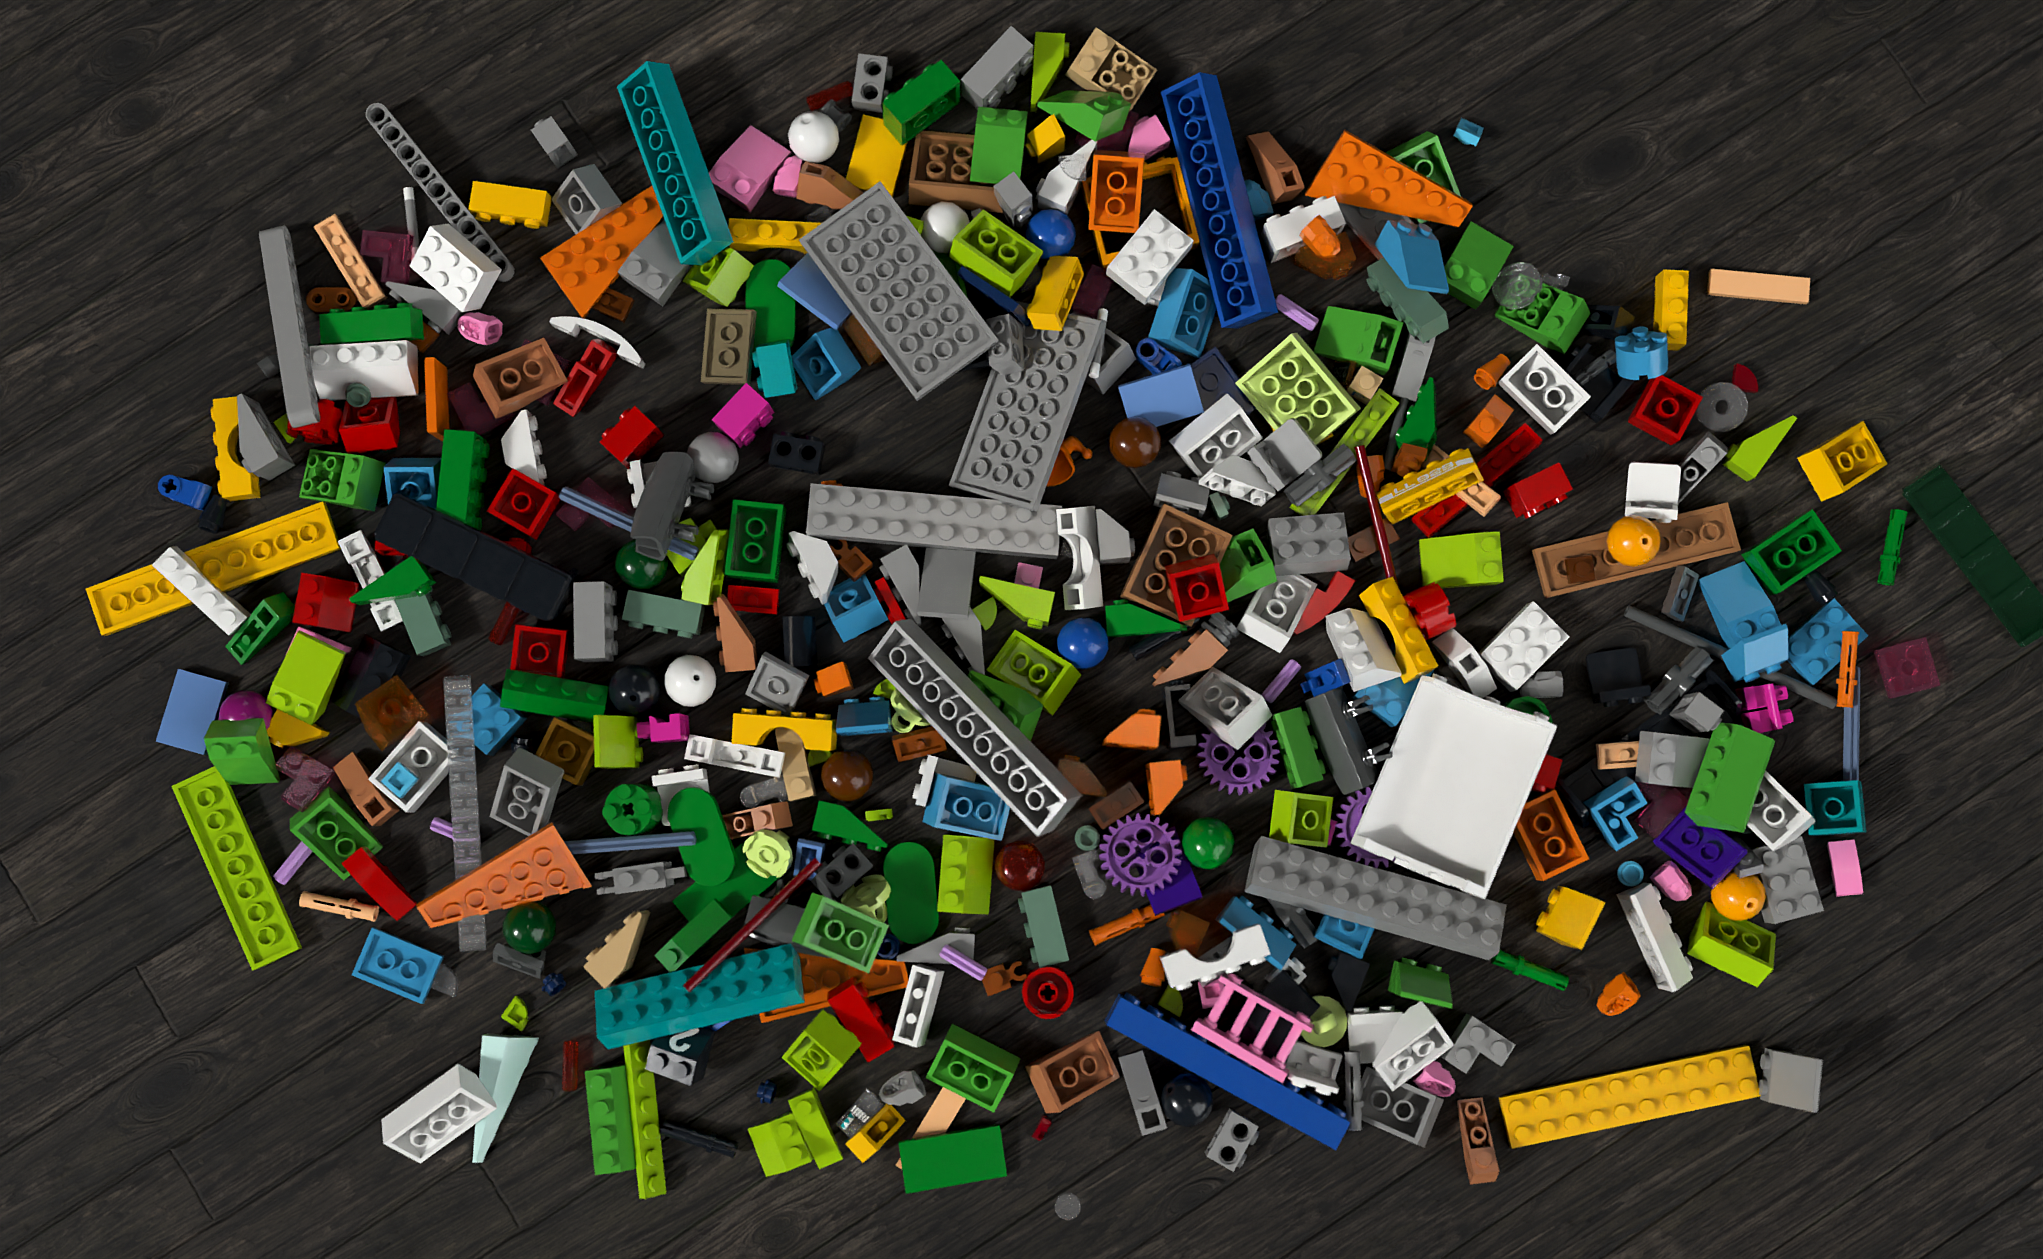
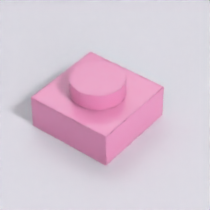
M1018 562L1014 583L1039 589L1043 567Z
M1219 979L1214 980L1204 988L1198 982L1203 1009L1213 1008L1220 996L1224 983L1220 982Z

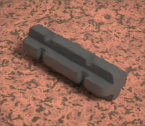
M1612 349L1601 355L1602 357H1598L1583 368V371L1580 370L1572 377L1573 380L1580 386H1583L1589 379L1591 380L1608 368V366L1615 363L1616 353Z

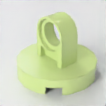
M895 688L890 698L891 704L896 711L891 720L893 728L897 732L906 733L911 731L914 725H931ZM898 716H901L905 720L909 721L910 725L906 726L901 724L898 720Z
M765 829L755 831L745 841L743 846V853L746 851L748 858L746 861L747 865L756 874L764 878H769L770 876L781 877L791 867L793 861L792 850L788 844L790 837L781 830L777 833Z
M866 876L861 879L863 881L862 884H859L857 887L852 885L843 893L841 898L843 905L884 923L888 915L885 901L891 893V887L884 876Z
M1314 996L1312 998L1320 1004L1317 1011L1310 1017V1023L1314 1024V1027L1310 1033L1303 1029L1300 1035L1305 1041L1314 1046L1327 1047L1334 1045L1343 1037L1347 1029L1348 1019L1345 1010L1338 1001L1331 997Z

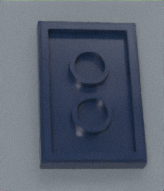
M962 266L957 272L958 276L975 293L1005 313L1013 316L1024 326L1029 327L1031 325L1027 312L1020 304Z
M1216 346L1191 364L1204 412L1226 394L1243 409L1247 416L1256 410V407L1235 384L1240 378Z

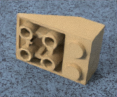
M1095 28L1065 76L1088 91L1115 92L1122 95L1124 100L1131 103L1129 109L1131 111L1157 69L1098 28Z
M649 910L633 911L623 921L625 926L622 929H615L604 939L607 943L604 947L595 948L586 957L588 962L583 967L604 989L615 985L632 968L650 915Z

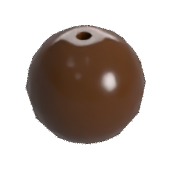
M1137 416L1125 418L1115 425L1110 434V451L1114 458L1125 467H1145L1155 460L1160 451V433L1156 426L1145 418Z
M844 749L834 752L822 766L821 780L823 787L830 796L842 801H853L861 798L872 785L873 769L865 755L856 750Z

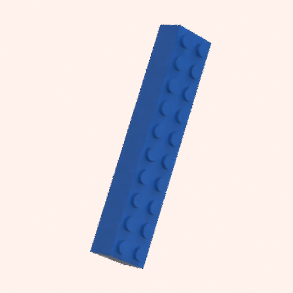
M1199 72L1161 91L1221 327L1241 328L1278 313L1218 78L1217 75Z
M1127 992L1124 996L1118 994L1105 1018L1107 1026L1334 1150L1337 1149L1350 1124V1121L1345 1118L1346 1113L1342 1109L1331 1103L1326 1107L1322 1104L1323 1100L1307 1090L1305 1094L1299 1092L1301 1088L1291 1084V1081L1287 1079L1281 1083L1244 1060L1231 1055L1230 1052L1218 1045L1209 1043L1206 1038L1194 1031L1191 1033L1185 1030L1187 1026L1173 1017L1170 1020L1163 1018L1164 1014L1162 1011L1151 1005H1148L1147 1008L1141 1006V1001L1137 997Z

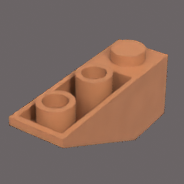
M1269 132L1247 136L1246 139L1264 187L1269 194L1271 205L1293 200L1305 188L1297 165Z
M805 161L799 172L796 199L804 200L809 204L817 203L828 206L831 209H842L864 193L829 166Z
M719 594L717 601L713 603L714 614L719 616L720 626L716 627L717 640L722 641L723 651H719L720 665L725 666V672L756 670L758 666L756 641L726 596Z
M1207 629L1203 633L1198 630L1188 640L1191 645L1185 651L1180 648L1170 658L1173 663L1167 669L1162 666L1153 675L1156 680L1152 685L1156 687L1169 681H1175L1209 670L1228 650Z
M354 751L333 767L354 804L371 826H381L400 810L394 801L368 780L372 774Z
M788 801L722 815L730 839L750 836L755 831L762 829L773 831L793 826Z
M1483 1098L1457 1100L1464 1159L1470 1184L1494 1182L1497 1179L1499 1167Z

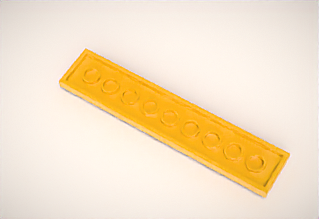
M322 501L184 553L196 563L198 569L211 583L222 592H227L341 550V547L338 543L339 539L328 507ZM152 564L86 588L102 636H108L194 604L154 568Z
M1741 1045L1499 1096L1498 1098L1509 1147L1513 1149L1760 1097L1761 1095H1759V1086L1749 1045Z

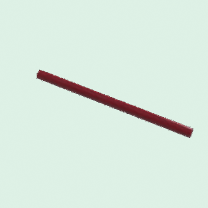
M1356 446L1354 448L1386 578L1393 577L1399 588L1365 446Z
M816 858L808 863L683 985L686 990L691 992L822 864Z

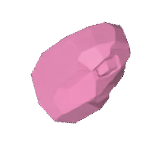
M792 156L785 160L783 167L777 171V176H775L773 187L775 194L793 198L797 197L799 172L804 164V160L799 159L797 156Z
M467 312L458 319L460 333L466 339L475 343L490 345L498 342L502 335L503 323L495 316H488L479 312Z
M1672 861L1662 864L1650 876V879L1658 889L1672 900L1685 901L1692 896V887L1688 878Z
M1435 1060L1413 1076L1414 1084L1419 1089L1432 1095L1449 1097L1455 1092V1081L1452 1079L1449 1071L1442 1068L1441 1064Z

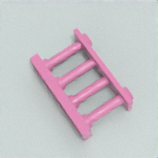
M1223 973L1219 981L1226 985L1207 1018L1204 1017V1019L1198 1018L1191 1030L1283 1083L1289 1072V1069L1285 1068V1061L1302 1030L1304 1029L1309 1033L1312 1031L1314 1024L1310 1023L1311 1018L1301 1012L1294 1014L1242 984L1243 980L1233 973L1228 975ZM1234 990L1248 997L1231 1030H1227L1225 1033L1217 1028V1021ZM1259 1003L1271 1010L1254 1043L1247 1046L1240 1042L1241 1038L1239 1035L1256 1004ZM1281 1016L1294 1025L1277 1056L1270 1059L1263 1055L1264 1051L1262 1048Z

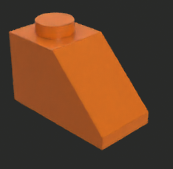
M1494 394L1463 433L1483 448L1504 425L1514 409Z
M843 661L816 672L817 678L814 679L817 693H822L825 698L854 689L848 667Z

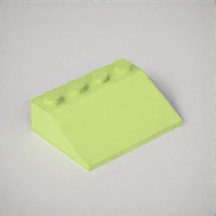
M1298 333L1290 334L1235 383L1274 430L1278 429L1290 418H1295L1316 445L1361 409Z

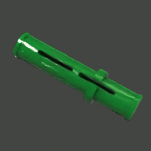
M1892 509L1890 511L1883 555H1880L1879 558L1881 565L1877 580L1878 584L1893 586L1895 583L1897 565L1901 562L1899 555L1905 521L1908 515L1907 511Z
M1499 949V953L1491 959V964L1512 971L1514 975L1518 976L1521 974L1561 991L1565 990L1569 982L1568 975L1529 962L1521 955H1511Z

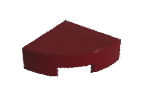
M1738 363L1734 365L1731 389L1757 393L1758 382L1753 372L1744 365Z
M1042 1114L1031 1137L1038 1141L1042 1140L1052 1123L1051 1118Z

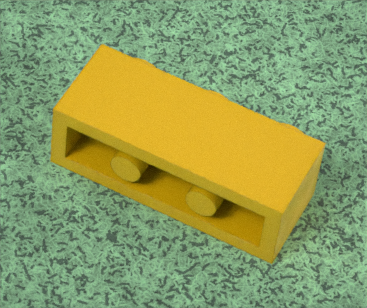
M473 181L468 210L475 216V219L490 222L491 219H497L506 225H515V222L524 223L526 227L538 229L539 226L547 227L552 198L547 191Z
M1052 256L1049 258L1047 265L1044 266L1041 280L1035 287L1033 300L1027 307V316L1031 320L1034 329L1062 331L1084 276L1078 257Z
M1664 269L1655 277L1653 331L1667 334L1668 350L1678 351L1686 345L1689 271Z

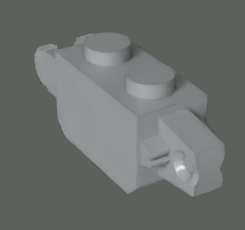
M667 861L612 869L613 871L595 873V879L614 878V887H600L597 889V895L614 892L615 894L670 887V885H675L674 878L687 877L686 867L672 868V862L667 863Z

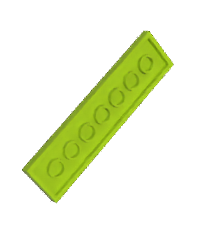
M214 766L171 786L252 971L302 949L230 784L224 780Z

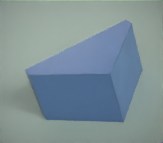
M799 838L793 877L814 858L822 864L827 843ZM814 872L807 880H812L817 874Z

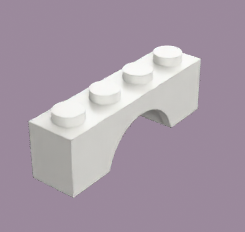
M1095 506L1056 509L1058 535L1067 540L1073 553V570L1070 578L1063 584L1065 610L1103 606Z
M177 546L169 547L152 564L154 568L226 634H235L251 615L234 598L226 595L201 573L196 563Z
M1256 923L1233 931L1232 943L1228 951L1218 959L1212 961L1198 960L1192 957L1184 948L1162 955L1160 959L1169 986L1171 988L1176 987L1178 991L1192 986L1191 981L1201 978L1202 982L1216 978L1215 973L1225 970L1226 974L1238 971L1243 963L1250 961L1251 965L1264 962L1266 961L1264 956L1270 955L1261 926Z

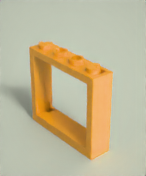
M1161 157L1156 160L1157 162L1150 164L1144 162L1143 179L1171 173L1186 234L1194 240L1190 250L1197 249L1200 241L1178 157ZM1092 176L1081 180V190L1088 217L1090 214ZM1092 230L1102 271H1106L1108 265L1119 252L1107 254L1101 231Z

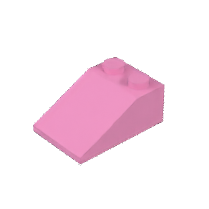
M750 125L724 152L709 172L714 189L750 213L774 180L777 171L783 167L785 160L792 153Z

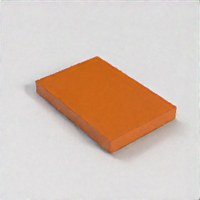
M428 357L424 359L427 432L443 441L444 429L449 430L447 367L435 357Z

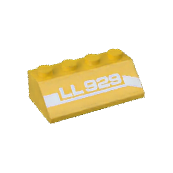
M1468 448L1465 450H1455L1449 455V458L1443 461L1435 460L1420 472L1413 471L1403 477L1404 480L1396 484L1391 482L1380 488L1381 491L1377 492L1376 495L1384 515L1393 525L1484 481Z

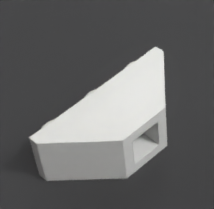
M521 410L501 439L505 464L545 486L543 479L547 478L544 464L540 463L539 457L542 454V446L540 440H536L535 431L538 430L537 419L529 411Z
M1235 455L1230 456L1213 467L1199 480V485L1259 506L1264 505L1276 495V490L1268 484L1266 477L1259 468L1254 466L1251 461Z
M795 531L790 532L789 543H787L788 551L792 557H797L799 561L798 568L802 577H808L811 583L809 584V589L813 597H818L823 605L827 603L836 580L838 561L827 541Z
M1452 628L1431 642L1468 693L1483 699L1497 689L1485 662L1474 647L1455 629Z

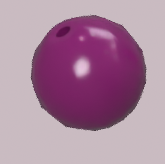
M243 690L231 694L222 703L219 711V720L234 721L263 718L267 730L274 711L272 706L266 704L267 699L262 694L252 690Z

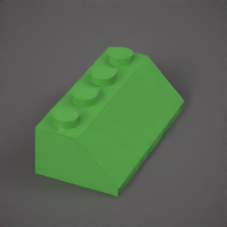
M1720 723L1713 730L1685 809V813L1697 826L1745 832L1775 740L1738 724Z
M625 1064L589 1068L585 1071L595 1175L636 1169Z

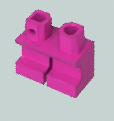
M1766 684L1735 689L1737 697L1742 701V711L1762 708L1759 711L1741 714L1744 727L1758 733L1782 729L1783 725L1794 721L1790 709L1779 711L1777 701L1788 699L1786 686Z
M680 713L669 714L670 722L649 716V722L637 723L638 738L651 739V742L656 743L688 741L690 734L689 716Z

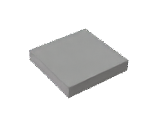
M764 652L745 694L773 710H780L784 716H791V712L795 709L809 675Z

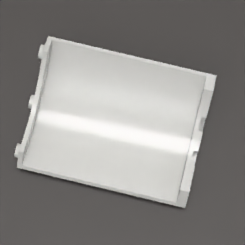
M1433 674L1432 677L1422 675L1389 751L1393 753V756L1385 760L1351 844L1391 861L1395 857L1394 863L1485 899L1557 726L1548 722L1549 717L1541 713L1534 712V715L1519 712L1501 706V702L1494 698L1486 696L1485 699H1482L1446 683L1447 679L1440 675Z

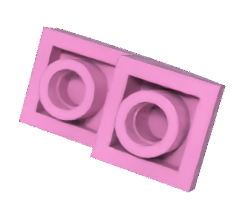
M1855 840L1828 842L1827 848L1832 866L1831 876L1836 897L1863 894Z

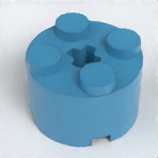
M1636 327L1632 333L1615 338L1616 365L1619 376L1630 380H1639V376L1648 375V379H1652L1667 372L1668 344L1666 333L1648 331L1647 327Z

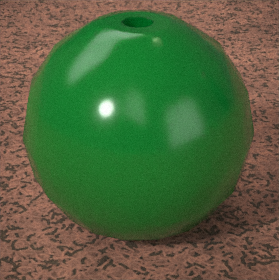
M1203 817L1196 819L1190 823L1183 833L1182 849L1184 855L1198 868L1214 869L1220 867L1233 854V834L1230 828L1218 818Z

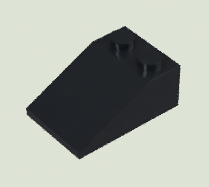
M1284 970L1258 992L1294 1014L1301 1012L1309 1018L1320 1007V1004ZM1259 1003L1256 1004L1239 1035L1241 1038L1240 1042L1247 1046L1254 1043L1271 1010ZM1242 1008L1232 1017L1226 1030H1231ZM1281 1016L1279 1017L1262 1048L1264 1051L1263 1055L1271 1058L1280 1050L1294 1025L1292 1022Z

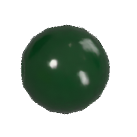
M633 539L624 544L617 554L615 562L617 574L629 587L638 590L650 589L659 584L665 577L668 568L667 555L663 561L644 556L635 551L636 539Z
M536 901L512 907L503 921V935L506 942L514 950L525 954H533L544 950L551 943L556 933V920L553 913L544 904Z

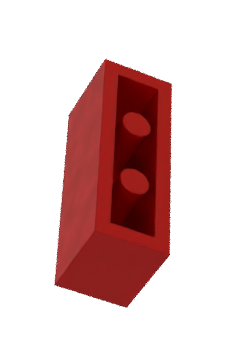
M853 976L828 991L827 1001L846 1030L855 1034L857 1040L861 1043L858 1048L867 1062H870L894 1047V1040L892 1039L895 1031L889 1023L885 1024L882 1020V1012L877 1003H871L867 997L869 992L862 981L858 983Z

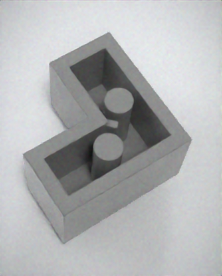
M1466 1013L1450 1038L1454 1046L1440 1057L1460 1071L1467 1073L1479 1053L1494 1063L1503 1066L1515 1044Z

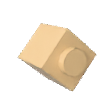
M1361 366L1346 391L1351 397L1367 405L1383 378Z

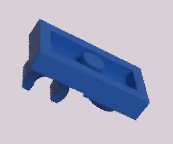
M1338 659L1304 674L1307 681L1300 685L1304 693L1312 691L1313 696L1316 697L1351 681L1342 660Z

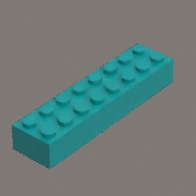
M646 61L619 84L617 89L680 264L703 265L734 241L670 65Z
M787 944L724 959L691 992L687 991L683 985L703 965L596 990L597 1038L607 1049H612L805 1003L800 956L792 944Z

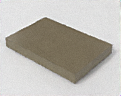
M707 309L701 373L702 383L744 385L747 383L750 385L757 313L755 310Z

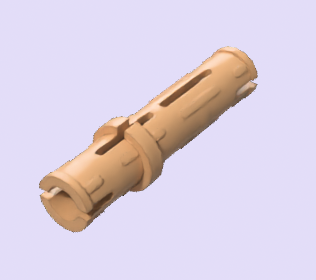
M303 891L299 900L300 907L345 915L347 919L355 917L375 922L379 914V906L359 903L357 899L352 898L344 900ZM318 901L335 904V906L320 904ZM345 906V907L360 909L361 911H355V910L345 909V908H343V907Z

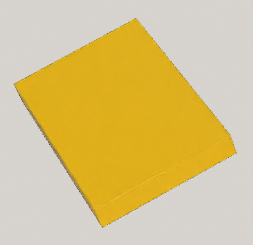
M863 115L846 180L864 192L878 182H881L893 198L907 143L901 145L883 124V119Z

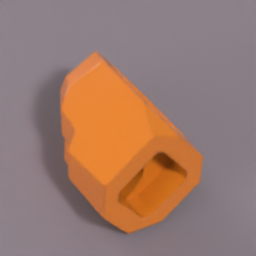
M1320 215L1315 217L1299 235L1304 243L1320 257L1330 258L1340 252V241L1336 233Z
M1383 455L1367 456L1375 491L1378 492L1380 483L1384 480L1385 466ZM1357 460L1356 468L1360 494L1367 498Z
M1622 972L1605 985L1602 994L1598 997L1596 1006L1603 1014L1613 1016L1622 1013L1634 1005L1641 995L1631 978Z

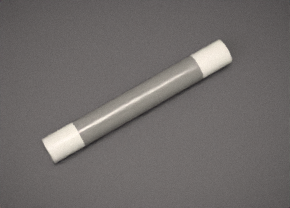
M406 187L403 188L412 261L420 244L414 189Z
M1103 308L1098 310L1097 320H1101L1105 323L1090 365L1089 377L1091 378L1099 377L1108 310Z

